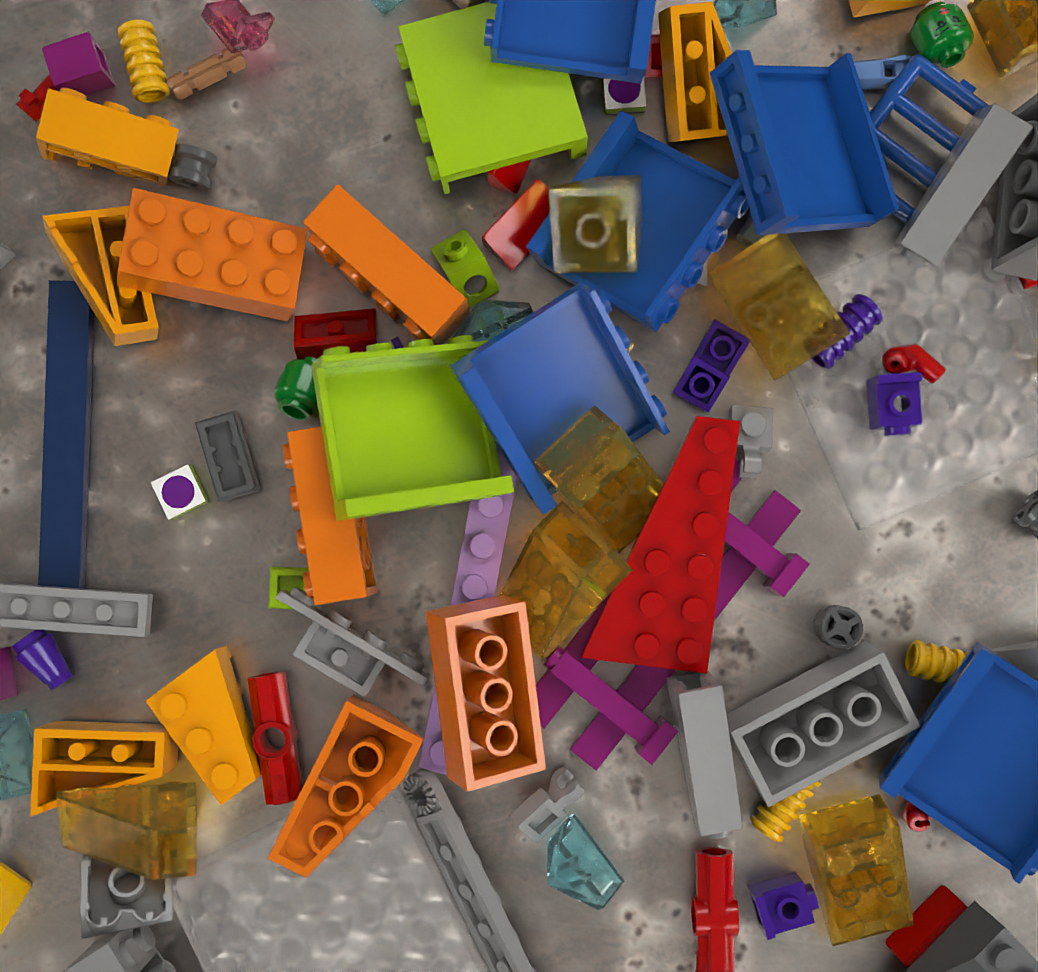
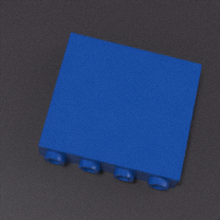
M490 0V3L497 4L495 20L487 19L484 36V46L491 47V62L642 83L647 69L656 0Z
M735 50L710 72L757 235L870 227L899 210L851 53L844 54L829 67L754 65L750 50Z
M620 111L526 247L537 264L573 285L581 282L595 290L599 288L607 297L611 307L657 333L663 322L668 323L675 316L679 308V299L687 288H693L697 284L703 273V264L712 252L717 253L722 248L728 235V228L736 217L741 218L746 213L749 205L740 176L737 180H734L639 131L633 116Z
M581 282L450 365V368L530 500L542 514L557 506L552 497L554 493L654 428L663 435L670 432L663 420L667 416L663 404L655 395L651 396L645 386L649 382L647 373L638 361H632L627 351L631 347L627 335L619 325H613L608 315L612 311V307L607 297L599 288L595 290Z
M976 641L919 720L921 727L911 731L879 775V786L881 790L893 798H896L899 794L1010 871L1013 880L1020 884L1027 874L1033 876L1038 871V680Z

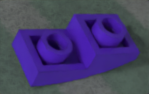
M714 319L674 388L673 393L709 413L751 339Z

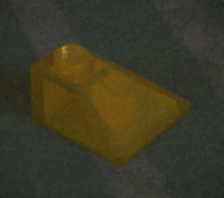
M641 175L598 176L548 188L554 273L637 272L642 226Z

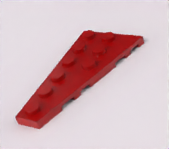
M695 416L677 453L674 464L654 501L655 503L640 530L616 580L605 607H603L597 624L581 653V658L707 674L740 421Z

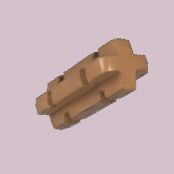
M231 45L221 50L223 55L217 57L215 53L187 67L188 72L182 74L179 71L169 76L167 79L168 85L175 97L182 100L193 94L192 89L197 87L200 91L228 77L227 72L232 71L234 74L244 69L247 64L239 47Z

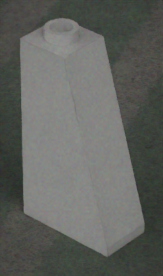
M997 104L977 110L895 241L896 244L904 248L900 256L920 268L923 267L925 262L938 266L1033 126Z
M709 671L707 674L691 672L666 677L675 727L678 730L677 738L694 824L701 837L707 836L711 839L725 838L732 834V830L742 829L743 825L722 685Z

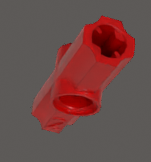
M286 671L248 677L247 681L255 727L252 744L255 752L259 755L266 805L275 806L296 801L303 788L296 744L299 731L292 717ZM270 727L280 729L285 737L283 747L273 746L268 741L267 731Z
M704 847L695 850L696 896H692L691 899L692 930L694 936H696L695 971L735 972L734 936L739 934V908L736 896H734V855L729 849Z

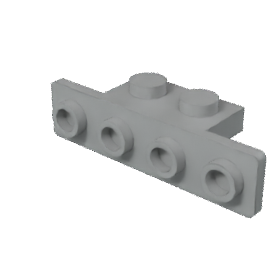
M293 587L291 592L282 589L276 598L313 620L292 655L364 698L385 664L422 686L427 681L428 676L422 671L425 664L406 652H403L398 657L385 649L388 645L386 640L369 630L363 636L349 627L352 623L351 619L332 608L326 614L313 606V597H307L305 591Z

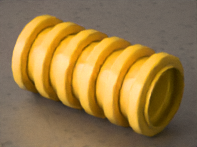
M140 19L129 20L118 27L117 33L121 39V49L124 51L123 58L125 63H127V74L130 75L129 83L133 87L131 90L133 98L144 103L161 101L169 95L170 91L169 86L166 84V74L163 72V62L160 60L161 53L157 47L158 41L154 35V25L151 22Z
M917 639L907 650L905 668L910 677H918L920 675L923 680H930L932 678L936 683H943L944 681L947 683L969 651L963 653L962 650L957 648L950 650L949 647L944 645L938 648L935 643L930 642L925 645L922 640Z
M817 781L770 807L766 803L764 806L759 804L757 807L760 811L758 815L750 817L752 825L773 841L782 843L784 840L782 833L784 830L790 831L792 828L789 825L790 821L799 818L797 811L799 808L805 809L807 806L804 803L805 799L813 797L814 793L811 790L814 786L819 788L821 782Z

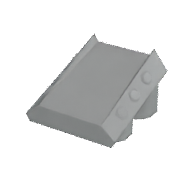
M145 836L133 844L119 846L112 840L97 841L89 848L87 853L83 854L81 861L80 902L82 939L172 920L170 836L163 838Z

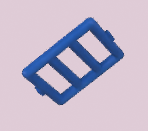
M918 54L908 61L869 113L882 154L929 188L938 173L879 130V126L893 109L948 151H952L960 136L904 95L918 75L972 116H974L977 110L989 105L973 94L977 88L964 78L957 82L924 56ZM895 194L899 210L892 214L907 224L915 209Z

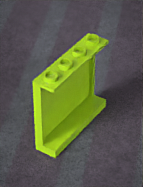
M490 1L398 26L402 43L395 45L401 70L408 68L410 70L412 80L405 82L411 107L420 106L423 117L417 118L415 121L422 144L430 142L433 155L426 157L432 182L441 180L444 194L450 193L448 182L567 149L571 160L587 155L588 136L569 73L491 62V47L484 46V36L487 19L495 20L497 4H492Z
M463 335L448 339V344L433 345L432 339H421L407 343L408 348L393 349L392 343H378L367 346L366 352L350 353L349 347H335L324 350V356L319 357L311 365L336 521L493 498L514 493L512 475L501 477L495 440L450 368V365L489 340L473 341L472 335Z

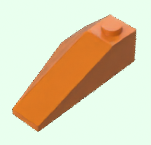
M353 694L346 700L268 859L307 878L344 838L404 780L424 738L390 712Z

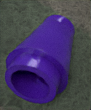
M34 630L11 646L17 653V656L14 658L47 685L51 691L73 676L52 632L47 634L45 630Z

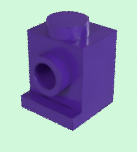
M922 372L881 374L866 380L870 430L884 429L885 437L911 435L912 427L923 424L919 384L922 381ZM896 397L901 398L902 412L894 407Z
M796 872L747 885L759 927L767 940L776 938L775 934L815 923L812 911L819 909L815 891L811 883L804 884ZM785 903H795V907L782 911Z

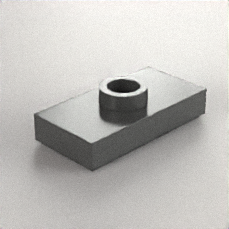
M234 410L195 422L217 501L225 502L261 491L238 412Z

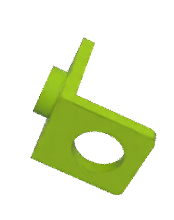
M463 229L431 248L434 257L445 272L451 285L467 298L469 308L500 290L483 253L467 230ZM475 275L485 277V284L481 290L475 293L465 292L464 286L470 277Z

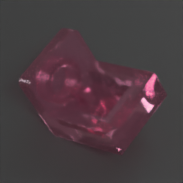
M221 0L206 3L201 13V17L231 54L245 50L255 51L262 47L268 40V32L275 21V18L269 11L250 15L239 0Z

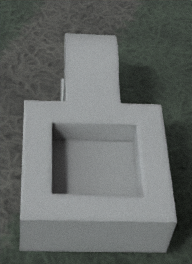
M732 405L729 409V420L740 421L737 450H740L739 478L756 479L757 474L761 473L762 468L761 452H769L772 449L773 408Z
M565 766L554 772L550 780V788L547 792L540 787L534 794L524 799L521 805L509 815L517 828L536 843L568 816L564 808L580 799L585 792L583 787L576 781L565 788L566 783L574 777Z

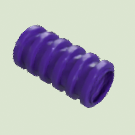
M856 294L852 298V303L848 302L842 307L843 312H836L833 315V321L828 320L823 324L824 330H816L813 333L814 339L808 338L804 341L806 353L817 365L826 369L832 368L834 360L839 361L844 357V351L849 352L854 348L853 342L859 343L864 338L863 333L869 334L873 330V325H879L883 321L882 312L872 299L862 294Z

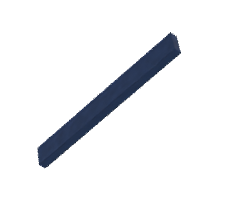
M49 280L38 585L85 589L94 312L75 281Z

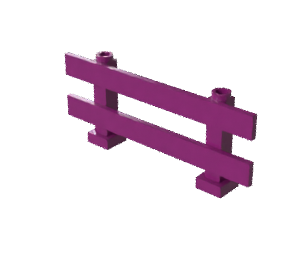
M735 459L731 492L742 480V478H739V461ZM776 490L770 494L747 525L728 512L724 544L729 548L725 551L722 558L714 621L755 569L767 577L762 586L775 596L785 597L810 565L797 553H787L784 556L773 547L801 512L798 507ZM613 588L564 649L558 645L543 664L548 670L536 684L540 724L544 729L574 691L599 711L570 748L573 753L596 771L626 733L638 742L635 746L637 753L651 765H653L678 733V730L661 715L654 721L643 712L667 682L666 677H671L675 672L674 669L635 665L615 690L591 671L598 660L581 658V653L597 624V620Z

